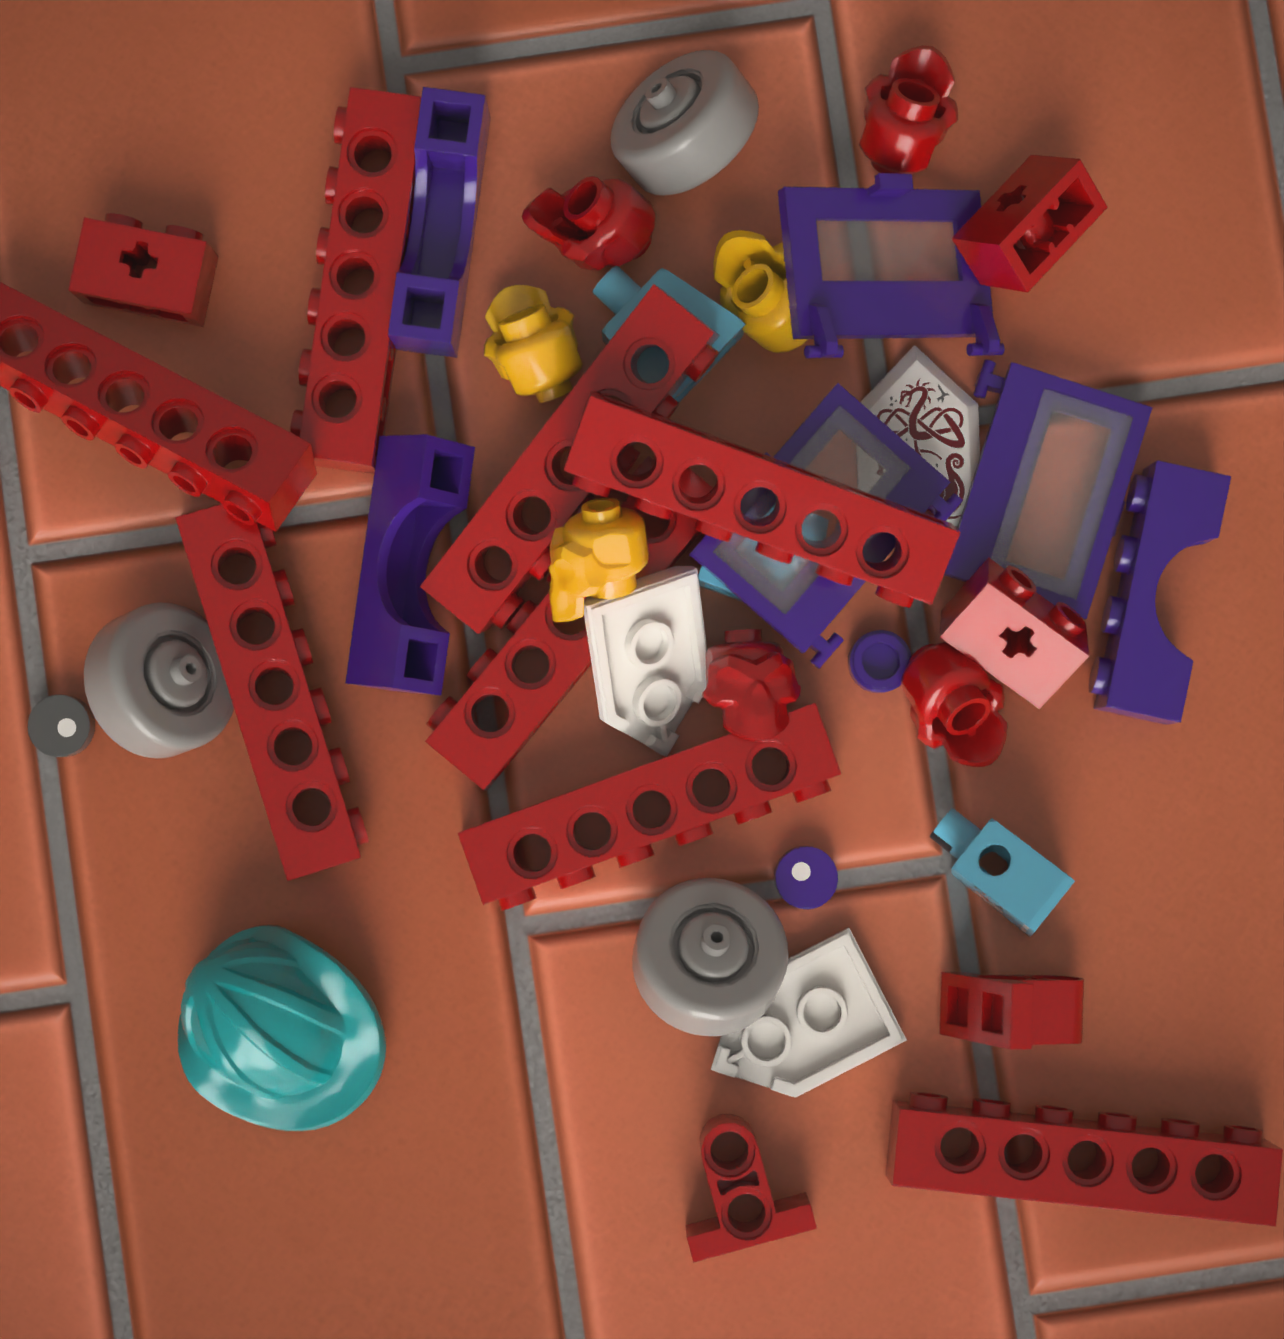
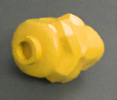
M735 230L724 234L718 242L713 260L714 280L723 286L720 289L721 306L739 317L746 324L743 328L744 333L764 349L774 353L792 351L803 345L808 339H793L783 243L772 247L764 235L752 231Z
M512 285L504 288L494 297L485 315L493 334L485 341L484 356L493 362L501 378L510 381L516 395L529 396L535 394L539 403L561 397L573 389L569 379L573 378L583 366L577 351L578 341L573 328L575 316L566 308L560 306L552 308L545 290L529 285Z
M598 498L587 501L581 506V513L572 516L564 526L555 529L550 544L551 564L549 566L551 575L549 599L553 621L569 622L583 617L584 597L613 599L628 595L637 588L636 573H639L648 563L649 552L645 521L636 511L620 507L619 500L614 498Z

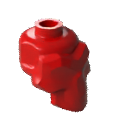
M922 45L903 51L893 58L889 75L879 74L865 87L867 101L864 118L866 125L859 142V147L864 155L871 160L873 168L879 173L906 174L917 173L927 169L935 146L943 141L948 129L958 121L956 101L948 97L955 83V78L945 56L933 46Z
M589 176L580 180L574 187L562 195L552 188H547L534 198L522 213L523 222L529 229L544 240L554 244L562 256L573 260L581 269L599 271L604 267L621 266L642 256L651 244L656 218L651 202L630 184L620 178L601 181L595 176Z
M762 629L724 631L725 643L713 645L706 651L707 683L702 696L708 704L722 709L723 727L727 731L751 741L761 742L769 740L785 730L790 723L786 705L795 702L800 696L801 686L796 679L793 660L784 656V650L780 644L762 641Z
M947 642L928 644L918 649L910 658L909 664L901 678L902 688L911 703L910 716L917 728V738L926 746L934 749L944 746L951 760L962 765L971 767L991 765L1001 754L1007 736L1008 723L999 714V711L1004 708L1005 701L1003 685L989 678L983 667Z

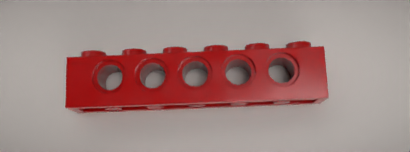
M350 87L347 107L338 106L336 111L334 142L341 145L338 167H329L325 184L326 204L333 205L330 228H320L316 247L317 264L324 265L321 289L312 288L307 310L308 325L315 326L312 350L303 349L299 364V385L306 386L303 411H294L290 426V433L311 443L315 466L370 474L375 472L379 436H385L397 352L388 336L396 274L403 263L410 232L415 186L414 146L422 96ZM384 150L391 154L389 164L378 172H367L360 168L363 158L371 151ZM372 209L383 214L380 225L374 231L358 233L352 230L353 220L360 212ZM365 269L374 274L371 287L364 293L353 295L343 291L344 281L351 272ZM350 329L360 330L365 333V342L359 352L351 356H342L335 353V342L341 333ZM344 389L355 392L356 404L348 415L340 418L327 415L326 403L334 392Z
M0 282V386L8 390L18 403L36 413H40L44 409L58 416L72 432L83 439L92 441L97 437L111 444L120 456L136 467L144 469L150 465L168 475L169 479L179 489L189 495L199 497L203 493L222 503L224 509L232 517L244 524L254 525L255 522H258L275 532L279 529L317 475L310 442ZM32 351L31 353L25 356L17 357L19 354L23 352ZM85 378L83 381L79 383L68 384L70 381L74 379ZM140 405L132 411L119 412L126 406ZM180 433H193L189 438L184 440H171L174 436ZM235 460L248 461L240 468H224L228 463Z
M653 284L420 585V588L477 634L489 630L494 624L502 630L524 604L525 600L517 594L530 577L534 576L537 580L541 581L549 572L551 564L550 544L555 529L564 526L572 516L581 513V506L585 502L596 499L594 497L595 494L574 486L571 481L563 476L560 469L561 457L567 449L571 448L591 390L608 397H619L627 404L669 419L680 404L672 396L687 377L697 382L709 369L719 354V351L712 347V345L720 335L662 288ZM658 346L667 354L669 368L664 378L660 381L647 383L638 373L637 361L644 350L649 347ZM636 442L625 445L618 454V463L625 472L629 471L640 455V452L633 447ZM533 496L544 500L551 512L549 525L542 532H536L528 528L522 518L523 506ZM492 546L503 548L512 560L511 573L505 580H497L491 577L485 568V555Z
M592 390L563 471L575 475L572 484L582 490L599 496L609 497L613 488L636 497L633 506L645 513L667 520L670 519L672 511L697 519L694 529L703 534L730 542L733 533L758 541L755 551L768 558L791 564L793 556H799L818 563L815 573L826 579L847 586H851L854 577L878 585L875 595L907 608H911L914 599L932 605L961 533L950 522ZM631 442H642L650 446L656 455L653 467L641 475H632L625 472L617 460L620 450L625 445ZM692 465H705L714 471L716 483L707 495L692 497L681 490L679 479L688 467ZM756 487L770 489L776 495L774 510L762 519L749 518L740 509L743 496L749 490ZM827 510L836 517V526L833 533L821 541H812L802 535L804 519L813 511ZM879 532H887L894 535L896 542L895 550L887 560L873 563L863 558V546L870 536Z
M648 456L632 475H641L648 472L653 467L655 460ZM689 467L680 476L679 486L689 496L702 497L713 489L711 485ZM629 495L620 506L636 512L640 511L633 506L636 497ZM672 511L667 530L658 537H647L648 563L639 573H636V579L673 567L701 533L694 529L697 519ZM549 574V576H548L547 579H546V581L549 582V583H550V581H551V575H550V574ZM549 593L538 606L531 600H528L506 627V629L514 634L498 654L491 648L487 649L466 675V677L474 682L458 702L449 696L426 723L433 732L425 742L483 790H488L592 665L586 628L580 633L573 635L560 632L555 627L552 618ZM528 649H539L546 653L549 658L550 665L547 675L536 683L522 682L515 673L517 657ZM487 697H500L508 705V721L500 730L486 732L476 722V708Z
M222 504L175 517L287 881L360 859L361 855L358 846L368 843L369 839L359 807L346 810L339 786L350 783L341 749L337 747L328 750L321 730V726L330 724L332 721L322 688L309 691L302 667L313 664L304 630L300 628L291 631L284 611V607L295 604L284 569L272 572L266 548L277 545L273 530L258 522H255L254 525H247L238 521L224 509ZM233 555H245L251 558L256 564V571L253 577L243 584H231L225 581L220 575V569L227 558ZM250 614H264L275 624L273 635L262 644L247 643L238 634L241 621ZM271 672L283 673L293 683L291 696L285 702L277 705L267 704L257 695L258 682L264 675ZM289 731L302 732L312 743L310 756L298 765L285 764L275 754L277 740L281 735ZM308 790L322 792L327 796L331 805L328 818L315 826L301 823L293 812L296 798Z
M816 703L788 712L790 723L785 730L769 740L761 742L751 741L730 733L457 833L482 904L485 905L498 900L501 911L536 899L533 887L557 878L560 889H564L596 877L592 865L616 857L619 868L654 856L655 854L651 846L654 842L675 835L678 846H682L714 834L710 822L734 814L737 825L772 813L769 801L792 792L796 803L832 791L828 779L842 773ZM764 748H772L779 751L784 756L787 765L784 777L773 785L761 783L756 779L752 771L754 756ZM713 769L719 771L728 782V794L716 806L702 805L694 797L692 790L693 781L703 770ZM650 790L662 793L670 804L668 819L662 825L654 828L641 825L633 813V805L636 798L641 793ZM585 813H599L610 823L611 836L604 846L597 849H589L578 842L575 836V825L578 819ZM537 834L544 837L550 844L551 859L545 868L530 870L519 862L516 850L519 841L524 836Z
M910 1092L909 1102L893 1100L886 1177L891 1185L895 1187L1276 1227L1283 1149L1266 1139H1262L1263 1130L1258 1128L1224 1125L1223 1135L1199 1132L1200 1123L1174 1118H1162L1160 1128L1136 1126V1116L1105 1111L1098 1112V1122L1073 1119L1074 1110L1051 1105H1036L1035 1115L1010 1112L1011 1103L983 1098L973 1099L972 1108L947 1106V1096L927 1092ZM962 1127L968 1129L971 1133V1144L967 1152L955 1158L942 1155L941 1141L943 1136L953 1128ZM1019 1134L1030 1135L1034 1144L1031 1156L1020 1164L1007 1163L1004 1157L1007 1142ZM1082 1141H1092L1096 1148V1156L1093 1163L1081 1171L1070 1170L1068 1155L1072 1147ZM1155 1148L1158 1154V1164L1155 1170L1148 1176L1134 1177L1132 1173L1134 1156L1142 1149ZM1217 1154L1220 1159L1219 1174L1209 1183L1198 1184L1195 1176L1197 1164L1205 1156Z

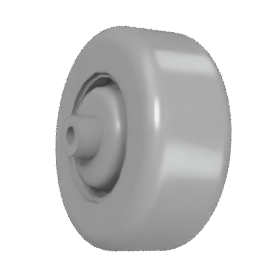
M701 50L682 55L654 71L624 102L611 130L612 152L635 182L648 193L666 196L691 190L708 181L725 168L748 141L754 130L759 112L756 92L733 61L725 54L713 50Z
M159 602L147 604L107 623L90 644L84 665V686L87 701L100 727L114 742L129 752L147 758L173 757L212 741L229 722L234 710L207 620L195 611L173 603Z
M692 879L679 883L663 892L654 900L644 914L633 948L632 968L634 979L646 1004L667 1024L694 1035H727L752 1025L772 1005L786 974L789 955L788 942L783 925L774 910L762 897L751 889L725 879Z

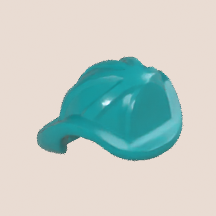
M262 925L245 929L232 935L213 950L207 958L196 964L185 982V991L181 1003L178 1025V1053L183 1071L190 1084L201 1096L219 1109L249 1123L270 1129L308 1131L327 1127L346 1118L368 1098L375 1088L384 1067L386 1037L379 1012L371 996L349 969L324 949L304 937L281 926Z

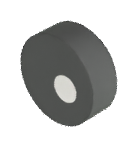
M52 695L46 697L35 705L28 718V734L32 743L39 751L53 757H70L79 754L90 744L95 732V720L92 711L83 701L72 696Z

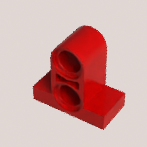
M941 972L939 1034L1009 1050L1032 1049V1045L1082 1043L1084 979L1056 975H979L967 972Z
M720 1114L710 1119L703 1127L700 1135V1150L717 1217L685 1225L693 1263L817 1229L806 1192L773 1201L759 1147L750 1124L742 1117L734 1114ZM724 1132L738 1133L746 1140L744 1153L733 1161L720 1160L711 1151L713 1140ZM741 1194L754 1195L763 1203L761 1213L750 1222L736 1221L728 1213L729 1204L735 1197Z

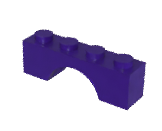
M423 87L414 146L415 186L410 232L403 263L396 274L388 336L396 350L455 358L458 356L491 120L486 95Z
M428 434L379 436L346 684L399 692L442 695L450 633L435 620L429 608L426 592L420 588V585L426 579L429 556L439 533L454 516L467 509L475 447Z
M1158 460L1144 468L1142 475H1134L1126 501V510L1134 512L1130 535L1121 536L1114 558V571L1121 572L1117 597L1111 595L1108 597L1101 622V631L1109 633L1105 656L1096 657L1089 679V693L1096 694L1094 709L1165 725L1181 723L1193 660L1180 652L1164 634L1156 613V589L1163 570L1177 553L1184 548L1203 545L1219 538L1231 476Z

